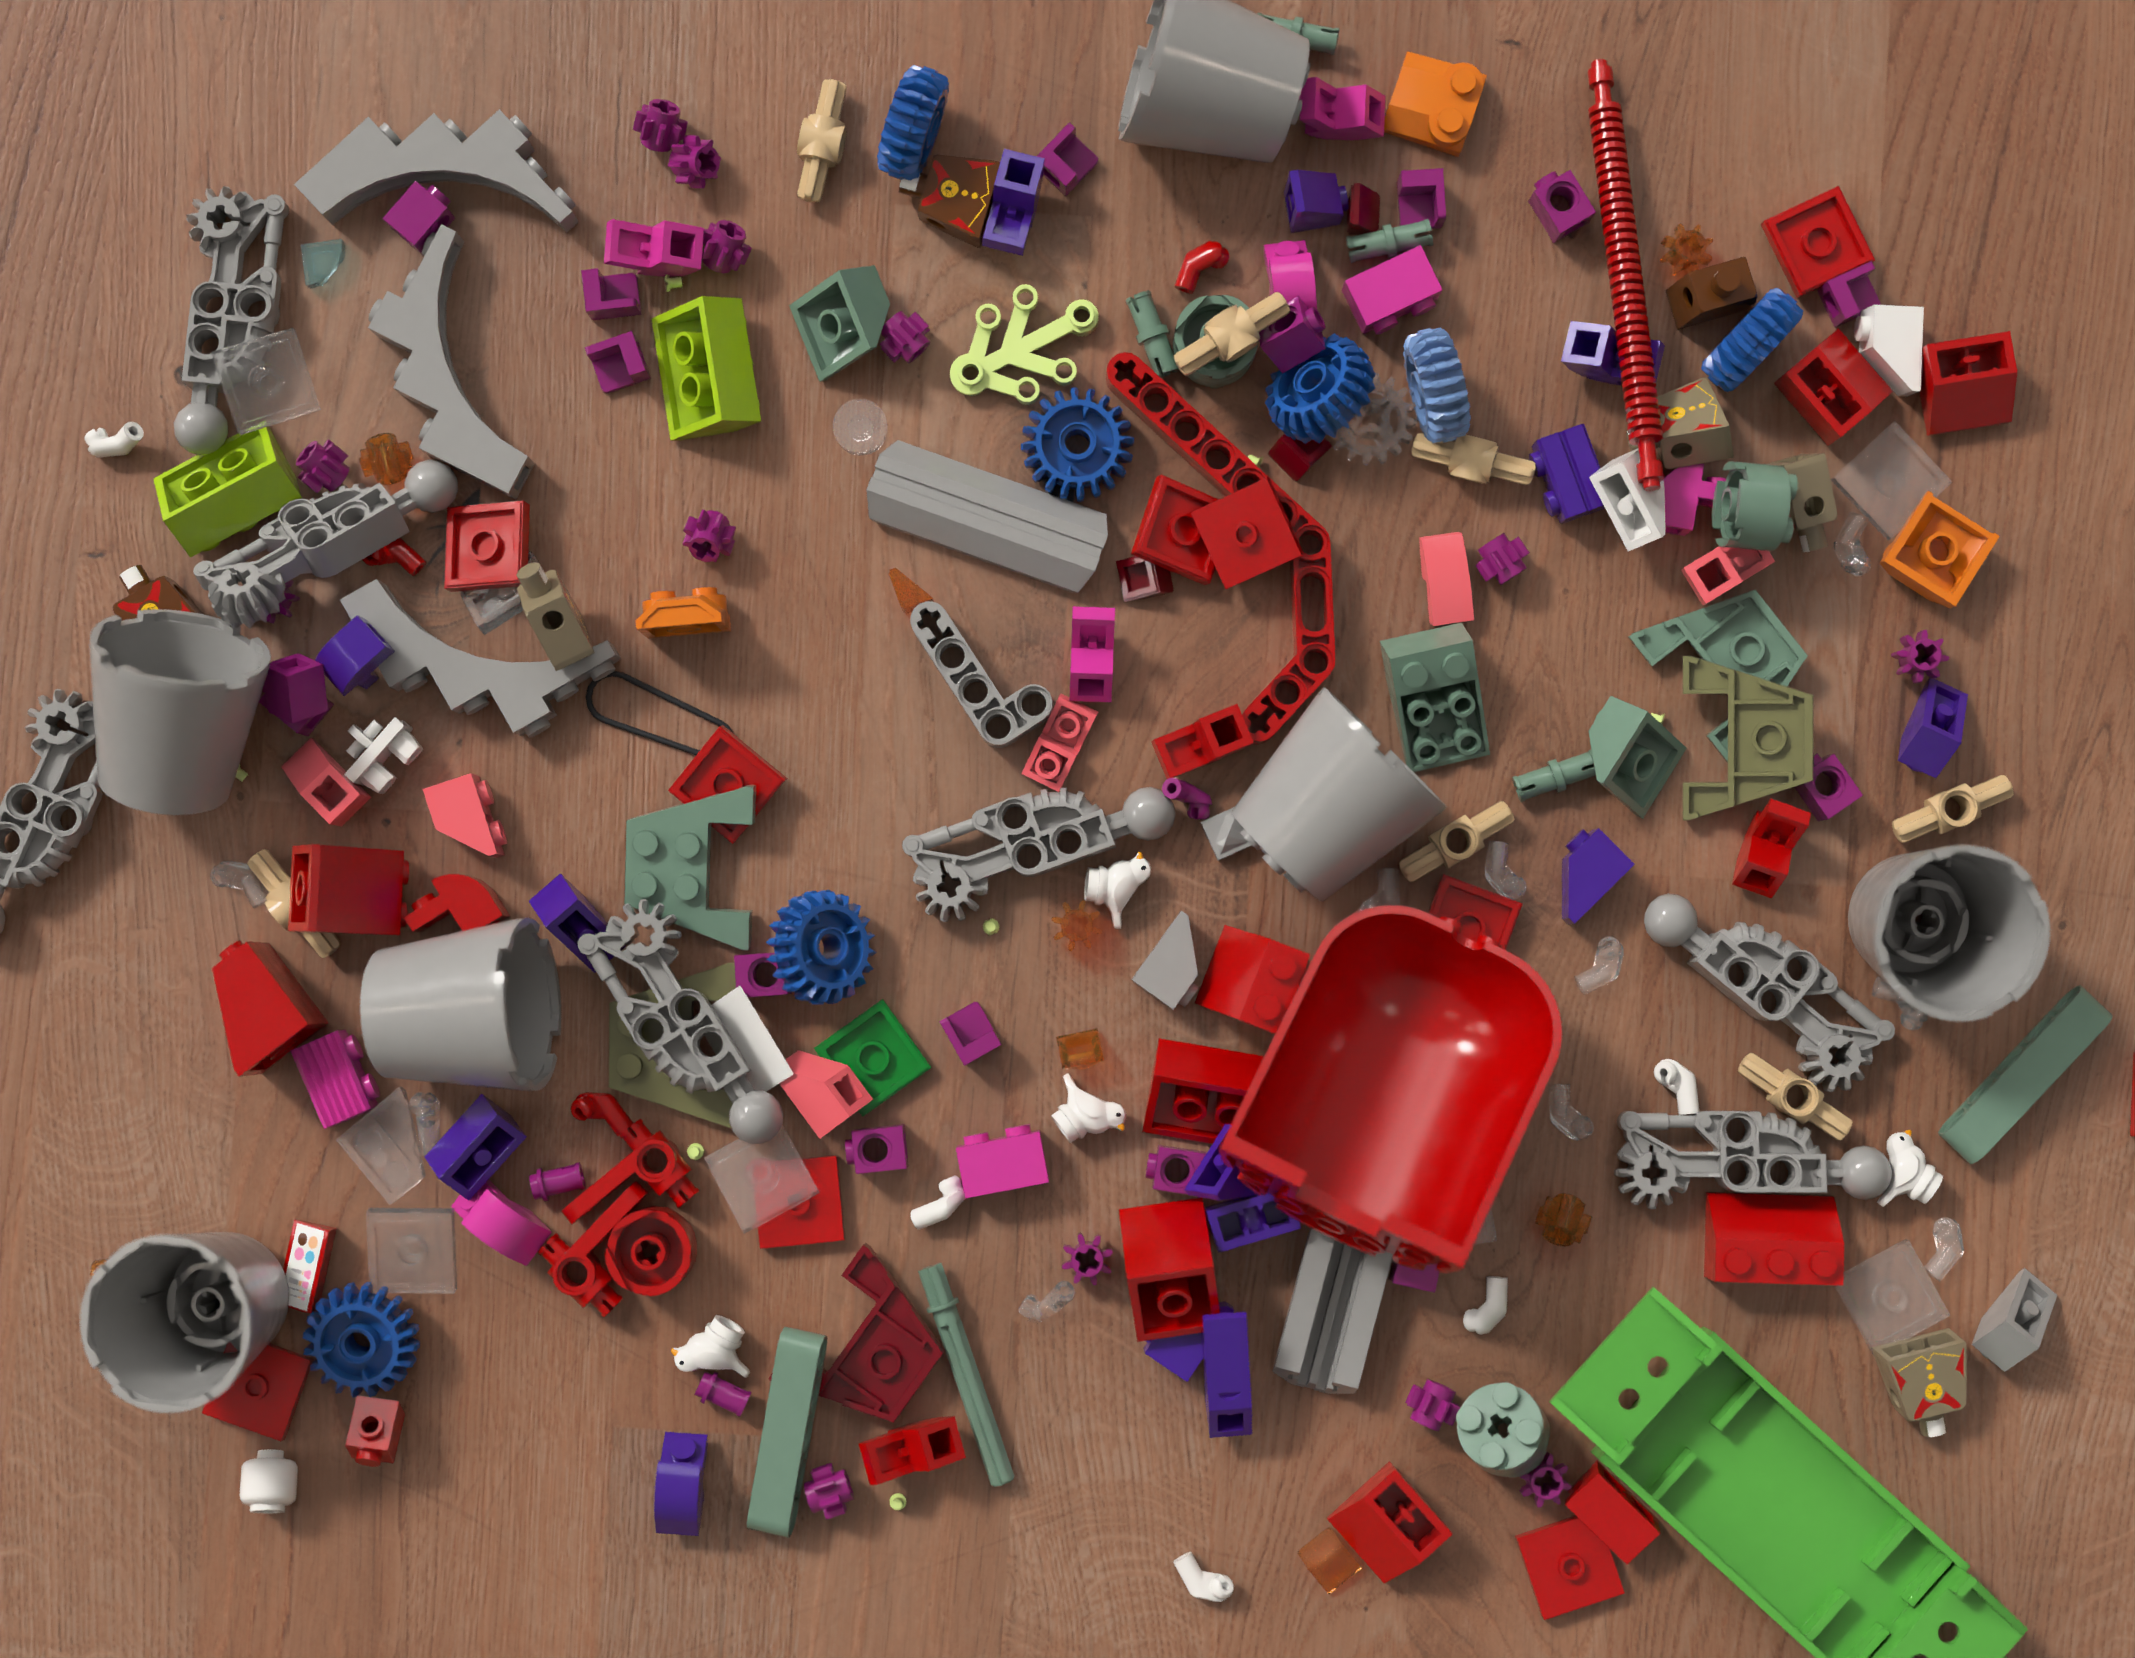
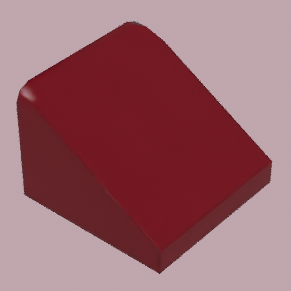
M1354 183L1351 185L1348 194V235H1360L1379 231V194L1361 183Z
M1283 434L1268 451V455L1294 481H1298L1332 448V445L1325 438L1321 443L1311 440L1305 444L1301 440H1293L1291 437Z
M1136 556L1116 561L1124 602L1165 595L1174 591L1169 570Z

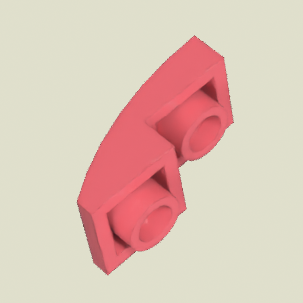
M1453 532L1419 537L1422 578L1426 581L1429 623L1433 626L1473 621L1472 590L1462 533Z
M1060 694L1021 773L1057 792L1062 788L1098 714V711L1078 701H1069L1070 697Z

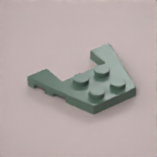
M1756 590L1645 628L1628 636L1650 666L1655 665L1687 640L1703 660L1788 686L1808 656ZM1726 719L1706 736L1728 763V719Z
M756 785L740 787L739 789L715 794L626 820L624 904H630L633 908L639 910V901L646 899L649 903V914H651L654 906L657 903L665 905L664 912L660 917L661 919L674 914L677 917V921L674 924L738 949L749 950L752 941V910L709 907L711 823L753 825L755 823Z

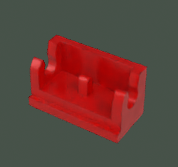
M1598 1460L1568 1490L1570 1496L1565 1500V1505L1626 1565L1660 1534L1659 1520Z

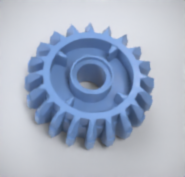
M1441 327L1436 329L1427 328L1417 331L1416 334L1408 335L1403 345L1406 380L1416 419L1419 421L1424 437L1432 443L1441 441L1446 443L1456 440L1457 437L1465 436L1470 427V405L1462 363L1459 361L1458 352L1454 348L1453 340L1450 338L1449 333Z

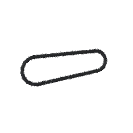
M613 671L604 677H617L628 681L718 726L723 725L733 733L730 726L722 720L630 675ZM604 678L597 681L592 680L589 684L585 697L587 708L592 716L600 722L695 756L700 751L604 717L597 712L592 702L593 689Z

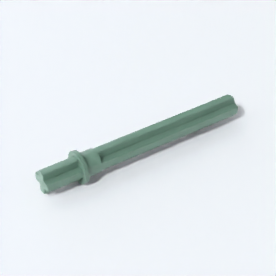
M942 1263L927 1266L918 1271L930 1305L926 1308L927 1313L933 1314L990 1484L993 1487L1005 1485L1014 1479V1473L956 1306L960 1302L959 1298H953Z

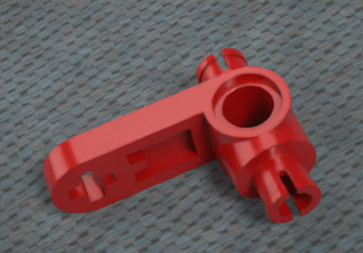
M639 1119L630 1126L631 1128L626 1129L620 1135V1138L628 1144L632 1152L569 1203L561 1212L571 1225L574 1224L635 1173L641 1179L647 1181L658 1196L667 1192L676 1203V1206L680 1208L700 1191L686 1176L692 1168L680 1155L678 1147L668 1140L661 1130L653 1135L645 1126L643 1120ZM652 1148L662 1150L667 1156V1166L662 1172L652 1170L647 1164V1154Z
M637 1181L630 1185L571 1247L559 1237L558 1233H555L546 1242L547 1244L543 1245L537 1252L552 1265L547 1274L553 1279L555 1286L562 1293L570 1295L583 1309L591 1303L601 1313L603 1318L619 1304L623 1297L608 1285L613 1278L601 1266L598 1257L593 1251L612 1232L615 1225L629 1215L649 1193ZM571 1261H578L586 1267L587 1278L584 1283H575L569 1278L567 1269Z

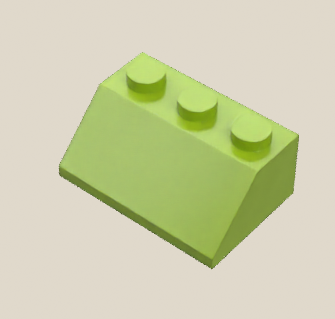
M701 296L651 318L671 441L735 432L761 422L760 404L757 397L742 298Z
M265 420L226 439L224 444L215 452L196 455L153 478L163 522L190 558L202 551L207 552L214 549L222 540L237 532H244L253 528L258 521L275 512H279L288 502L302 498L296 476Z

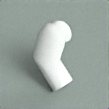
M127 422L112 437H108L106 430L103 428H98L97 431L92 429L86 433L85 441L89 445L88 451L98 458L127 455L142 439L144 432L139 424Z
M1665 1059L1659 1062L1654 1068L1655 1079L1676 1094L1678 1114L1688 1115L1700 1112L1695 1075L1675 1060Z
M958 1176L949 1177L939 1183V1190L942 1192L943 1197L911 1211L912 1222L918 1230L948 1219L965 1200L961 1179Z
M1486 1277V1302L1478 1310L1469 1309L1464 1314L1463 1324L1468 1331H1476L1479 1335L1489 1333L1505 1317L1507 1312V1277Z
M1192 1552L1185 1553L1173 1561L1189 1593L1193 1597L1221 1602L1232 1595L1234 1584L1230 1577L1202 1571Z

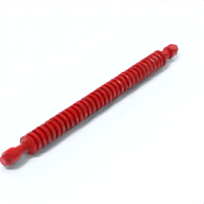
M1597 59L1591 62V68L1587 71L1589 88L1594 91L1596 103L1588 109L1595 158L1598 195L1600 198L1606 259H1608L1607 267L1609 269L1608 276L1610 279L1612 308L1614 310L1613 316L1619 351L1618 356L1619 361H1621L1619 365L1621 381L1623 382L1625 412L1627 413L1629 443L1638 446L1640 463L1636 465L1638 483L1643 484L1644 491H1655L1661 488L1660 482L1664 480L1662 461L1657 460L1655 443L1663 439L1662 430H1660L1662 426L1660 410L1658 409L1656 378H1654L1655 370L1653 368L1652 347H1650L1649 323L1646 316L1647 307L1645 306L1646 299L1644 296L1642 267L1640 265L1641 259L1635 224L1633 196L1631 194L1632 188L1628 156L1626 154L1627 148L1621 114L1622 109L1620 103L1612 101L1611 88L1614 86L1612 67L1607 64V60Z

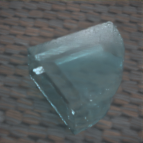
M342 239L300 245L305 283L309 289L325 284L344 260L346 247Z

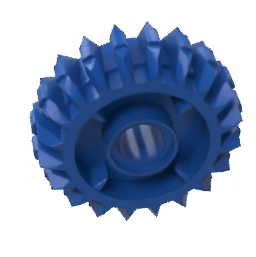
M916 65L911 66L904 73L903 78L899 82L898 89L895 91L881 133L882 137L877 155L879 170L888 173L889 176L896 179L910 181L918 178L920 173L923 172V168L926 166L936 142L948 101L949 82L945 75L938 73L935 69Z
M1779 288L1770 289L1702 362L1701 370L1708 376V379L1725 392L1733 391L1802 319L1803 310L1796 304L1797 301Z
M1335 333L1328 338L1323 336L1326 349L1284 373L1279 370L1270 374L1273 383L1265 388L1268 398L1264 403L1268 407L1272 422L1286 436L1291 437L1293 440H1301L1305 444L1311 440L1321 443L1326 434L1335 438L1338 429L1341 427L1349 429V421L1353 417H1362L1360 408L1371 403L1368 394L1376 388L1373 383V378L1376 374L1373 371L1372 363L1368 360V355L1354 341L1347 337H1339Z
M1072 387L1070 392L1071 400L1067 401L1064 400L1063 393L1058 390L1054 392L1057 404L1054 407L1046 399L1040 401L1041 409L1045 413L1044 416L1036 411L1029 413V419L1037 427H1023L1022 434L1034 439V441L1021 443V451L1024 453H1035V455L1024 460L1025 468L1040 467L1032 475V479L1035 483H1038L1048 477L1049 480L1045 486V492L1048 494L1052 493L1058 484L1062 486L1060 491L1061 499L1067 500L1069 489H1077V501L1082 502L1085 497V488H1090L1093 497L1099 498L1101 496L1098 485L1100 482L1109 490L1115 488V482L1110 476L1111 473L1120 478L1125 477L1126 470L1118 462H1132L1133 455L1128 451L1121 450V448L1133 446L1134 437L1120 435L1131 428V423L1129 420L1115 422L1123 413V409L1120 406L1114 407L1109 412L1106 411L1110 403L1109 396L1104 395L1098 404L1094 403V389H1088L1086 400L1078 399V388ZM1074 435H1081L1088 440L1090 446L1084 453L1074 454L1066 448V441Z
M831 890L807 891L802 896H796L788 900L789 906L782 907L777 911L781 921H774L769 925L776 933L775 938H769L765 942L774 947V954L766 960L778 965L772 976L777 979L785 978L782 990L794 992V999L809 1001L813 1005H822L824 1002L835 1004L842 1001V998H849L855 995V987H861L866 984L862 973H869L874 969L867 962L868 957L877 953L872 948H869L868 942L876 935L865 930L870 919L865 916L858 917L861 905L856 903L849 904V896L843 894L835 895L834 891ZM820 940L824 946L823 954H821L819 948Z
M371 1281L365 1282L360 1291L353 1282L348 1283L344 1287V1292L339 1288H334L328 1294L329 1299L321 1298L316 1303L317 1312H312L307 1317L306 1322L311 1327L303 1332L302 1338L311 1342L304 1349V1355L316 1356V1360L310 1365V1371L322 1369L325 1372L321 1378V1384H326L333 1379L337 1382L335 1386L336 1393H341L346 1386H349L352 1398L362 1393L363 1388L368 1396L372 1397L376 1396L380 1387L384 1391H389L394 1387L395 1380H404L408 1375L406 1368H411L417 1360L412 1352H416L419 1349L421 1341L412 1337L419 1331V1324L407 1323V1320L413 1315V1309L409 1308L401 1311L398 1307L403 1300L402 1295L396 1296L391 1301L386 1298L388 1286L381 1287L377 1294L373 1293ZM360 1332L366 1335L370 1341V1347L359 1345L355 1341L353 1333Z

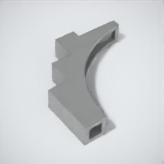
M500 109L468 138L451 119L443 123L435 113L425 120L404 141L385 122L378 127L367 117L294 184L332 225L357 206L388 191L411 186L415 181L418 183L454 181L477 184L514 195L542 211L566 233L579 222L571 211L576 206L573 200L560 187L553 191L543 181L548 174L530 156L535 151L527 139L532 135L530 130L516 115L509 120Z
M441 224L437 233L433 232L427 238L422 250L424 258L418 269H413L408 274L403 285V292H405L403 298L387 291L383 300L378 299L371 308L368 318L371 323L368 328L377 337L411 354L408 359L404 358L399 363L394 374V381L396 383L393 388L402 396L436 413L434 419L429 418L420 431L419 440L422 442L419 449L428 456L516 500L535 463L527 455L500 439L483 422L467 399L453 368L447 340L446 303L452 271L464 241L456 231Z
M378 579L340 599L351 620L357 615L368 620L395 650L392 655L378 666L390 688L397 691L404 689L406 693L411 692L424 685L428 681L426 676L431 673L451 710L459 714L465 711L467 715L476 713L489 704L487 698L493 696L511 730L519 736L527 734L531 738L551 726L548 720L557 716L549 702L550 700L555 698L557 702H561L573 696L579 691L578 684L590 677L593 681L606 677L615 671L616 668L613 664L621 660L616 648L608 640L593 646L594 654L558 671L554 669L550 660L511 663L481 658L450 647L429 634L403 609L388 586Z

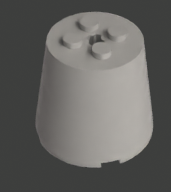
M1154 0L1146 23L1153 25L1147 47L1138 45L1121 109L1118 126L1120 135L1118 139L1127 143L1264 163L1273 162L1282 144L1285 142L1290 124H1296L1301 111L1302 100L1299 97L1310 71V63L1308 62L1309 39L1230 0Z
M160 609L138 610L137 618L121 621L122 618L114 615L102 620L91 631L89 644L97 775L100 788L110 798L123 805L156 814H198L223 805L230 796L269 670L271 655L267 645L259 637L250 640L240 635L241 626L233 628L226 621H222V619L193 612Z
M1326 687L1316 695L1231 811L1234 818L1244 828L1240 832L1241 835L1258 851L1263 848L1261 851L1265 855L1262 858L1279 875L1286 871L1284 874L1285 878L1302 893L1306 889L1321 902L1329 898L1447 808L1441 799L1391 749L1384 755L1377 748L1380 743L1371 735L1372 731Z
M1953 845L1896 855L1879 862L1857 884L1851 897L1848 911L1850 935L1855 948L1862 958L1907 1004L1929 1016L1948 1021L1983 1019L1992 1016L1993 1012L2003 1008L2013 1000L2017 1001L2032 986L2045 962L2050 940V921L2046 903L2041 900L2035 885L2031 881L2032 877L2011 858L1997 851L1974 845ZM1922 914L1921 922H1915L1916 916Z
M531 918L514 919L380 949L373 953L363 975L360 1016L366 1051L375 1070L385 1078L522 1091H538L543 1089L551 1079L557 1062L555 1053L550 1054L552 1037L561 1035V995L558 972L551 945L548 939H539L537 935L540 928L539 923Z
M240 1233L161 1234L130 1242L122 1246L104 1264L98 1267L84 1293L80 1313V1330L87 1358L92 1368L97 1367L103 1377L113 1387L111 1391L136 1407L160 1413H175L202 1406L227 1390L280 1331L287 1315L289 1303V1288L286 1275L275 1255L266 1246L256 1239ZM228 1342H231L238 1350L237 1352L224 1353Z

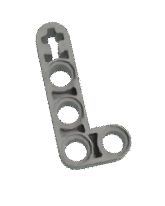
M925 601L913 609L910 616V624L915 636L982 739L988 745L994 748L1009 746L1049 718L1053 710V701L1050 692L1045 687L1038 684H1030L1003 699L946 610L940 604L933 601ZM926 613L932 618L938 615L941 617L936 622L943 637L948 632L953 634V636L940 640L933 649L929 644L937 642L935 636L928 627L922 630L919 628L924 624L922 616ZM957 647L964 652L965 659L959 667L948 668L942 664L941 656L947 648ZM972 682H980L988 689L986 698L980 703H970L964 698V690ZM1037 694L1045 699L1046 708L1041 714L1031 716L1023 711L1022 702L1028 695ZM995 717L1007 719L1011 725L1009 734L1001 739L991 737L987 733V725L991 719Z

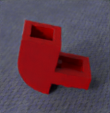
M1238 704L1202 717L1191 725L1151 741L1166 779L1175 778L1199 767L1207 766L1254 743Z
M1774 799L1769 800L1763 811L1757 810L1749 824L1740 848L1732 885L1772 899L1788 876L1792 850L1808 828L1811 813Z
M446 874L431 880L440 895L435 897L433 893H429L418 899L411 905L413 912L405 916L404 919L412 932H423L452 914L461 930L465 931L500 923L510 917L496 892L484 881L467 875Z
M955 1416L917 1421L888 1430L886 1434L858 1443L870 1485H879L912 1472L932 1471L966 1458Z

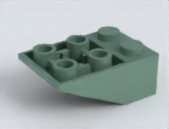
M1462 622L1381 640L1380 646L1385 676L1406 765L1413 772L1490 755L1473 640Z

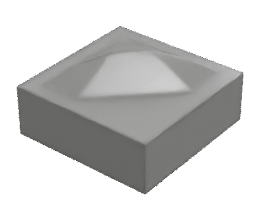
M1234 807L1200 822L1217 861L1252 846L1240 833L1244 828L1231 813Z

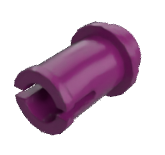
M580 1162L544 1172L542 1168L536 1170V1174L529 1175L530 1187L535 1200L542 1198L544 1202L549 1201V1196L586 1188Z
M705 1371L694 1395L702 1398L700 1402L703 1404L707 1400L740 1417L752 1392L718 1378V1372L716 1371L713 1375Z

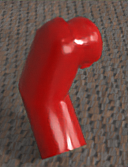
M1208 241L1189 251L1184 257L1174 287L1181 292L1193 294L1201 271L1211 266L1215 269H1221L1227 265L1230 258L1228 249L1222 247L1220 242Z
M401 538L362 559L369 566L398 563L411 576L417 575L427 562Z
M585 1092L578 1095L571 1104V1113L575 1119L579 1121L605 1119L617 1137L634 1124L616 1098L609 1093Z

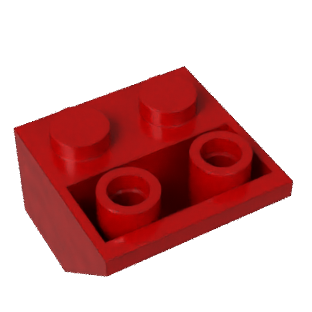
M1839 328L1774 382L1775 386L1827 446L1841 438L1893 392Z
M2010 331L1931 343L1922 347L1921 391L1919 393L1927 436L2012 422L2018 372Z
M1390 1461L1327 1517V1520L1384 1584L1422 1563L1453 1535L1442 1519Z

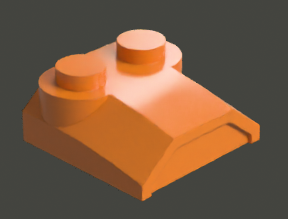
M1407 51L1385 115L1384 132L1459 157L1487 75L1482 74L1477 67L1470 63L1452 64Z
M1927 491L1894 541L1886 547L1879 564L1890 576L1924 598L1951 609L1956 607L2000 536L1984 529L1934 497L1932 492Z
M716 587L692 589V596L676 597L675 591L650 593V600L642 602L643 614L635 620L636 629L647 638L731 631L726 595L718 594Z

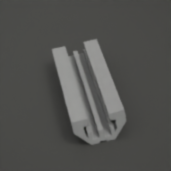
M899 440L879 454L874 474L867 487L869 518L874 522L1072 593H1078L1096 571L1100 554L1108 537L1107 514L1061 499L1060 497Z
M1310 1228L1272 1372L1290 1384L1307 1387L1326 1394H1355L1362 1376L1393 1254L1388 1252L1384 1254L1377 1253L1376 1257Z

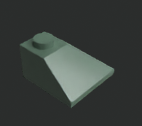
M875 265L838 270L789 305L819 382L828 380L877 347L890 302Z
M1610 696L1588 731L1596 779L1630 811L1643 819L1687 748L1648 711Z

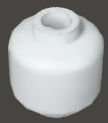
M258 1450L257 1458L245 1461L241 1467L240 1500L242 1503L250 1506L251 1513L274 1514L285 1512V1506L292 1504L296 1500L297 1464L290 1459H284L283 1450Z

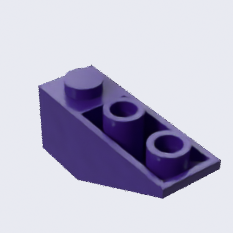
M1223 1312L1203 1315L1204 1385L1209 1437L1252 1435V1400L1246 1312Z

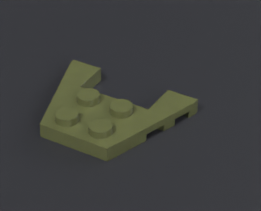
M1683 656V694H1728V782H1683V820H1692L1814 780L1813 694L1694 656Z
M727 963L679 979L678 981L683 989L697 990L703 993L709 1001H718L736 988L734 963ZM652 989L629 996L639 1000L658 1003ZM693 996L684 997L678 1005L679 1015L688 1021L694 1019V1001H698ZM610 1002L609 1088L731 1128L729 1111L733 1103L725 1090L721 1089L708 1093L707 1089H702L689 1094L686 1092V1087L680 1085L674 1087L671 1085V1078L663 1072L658 1073L655 1070L656 1062L653 1059L649 1061L641 1048L633 1040L632 1035L617 1012L618 1002ZM652 1018L643 1024L642 1036L647 1042L655 1043L662 1038L664 1028L659 1020Z

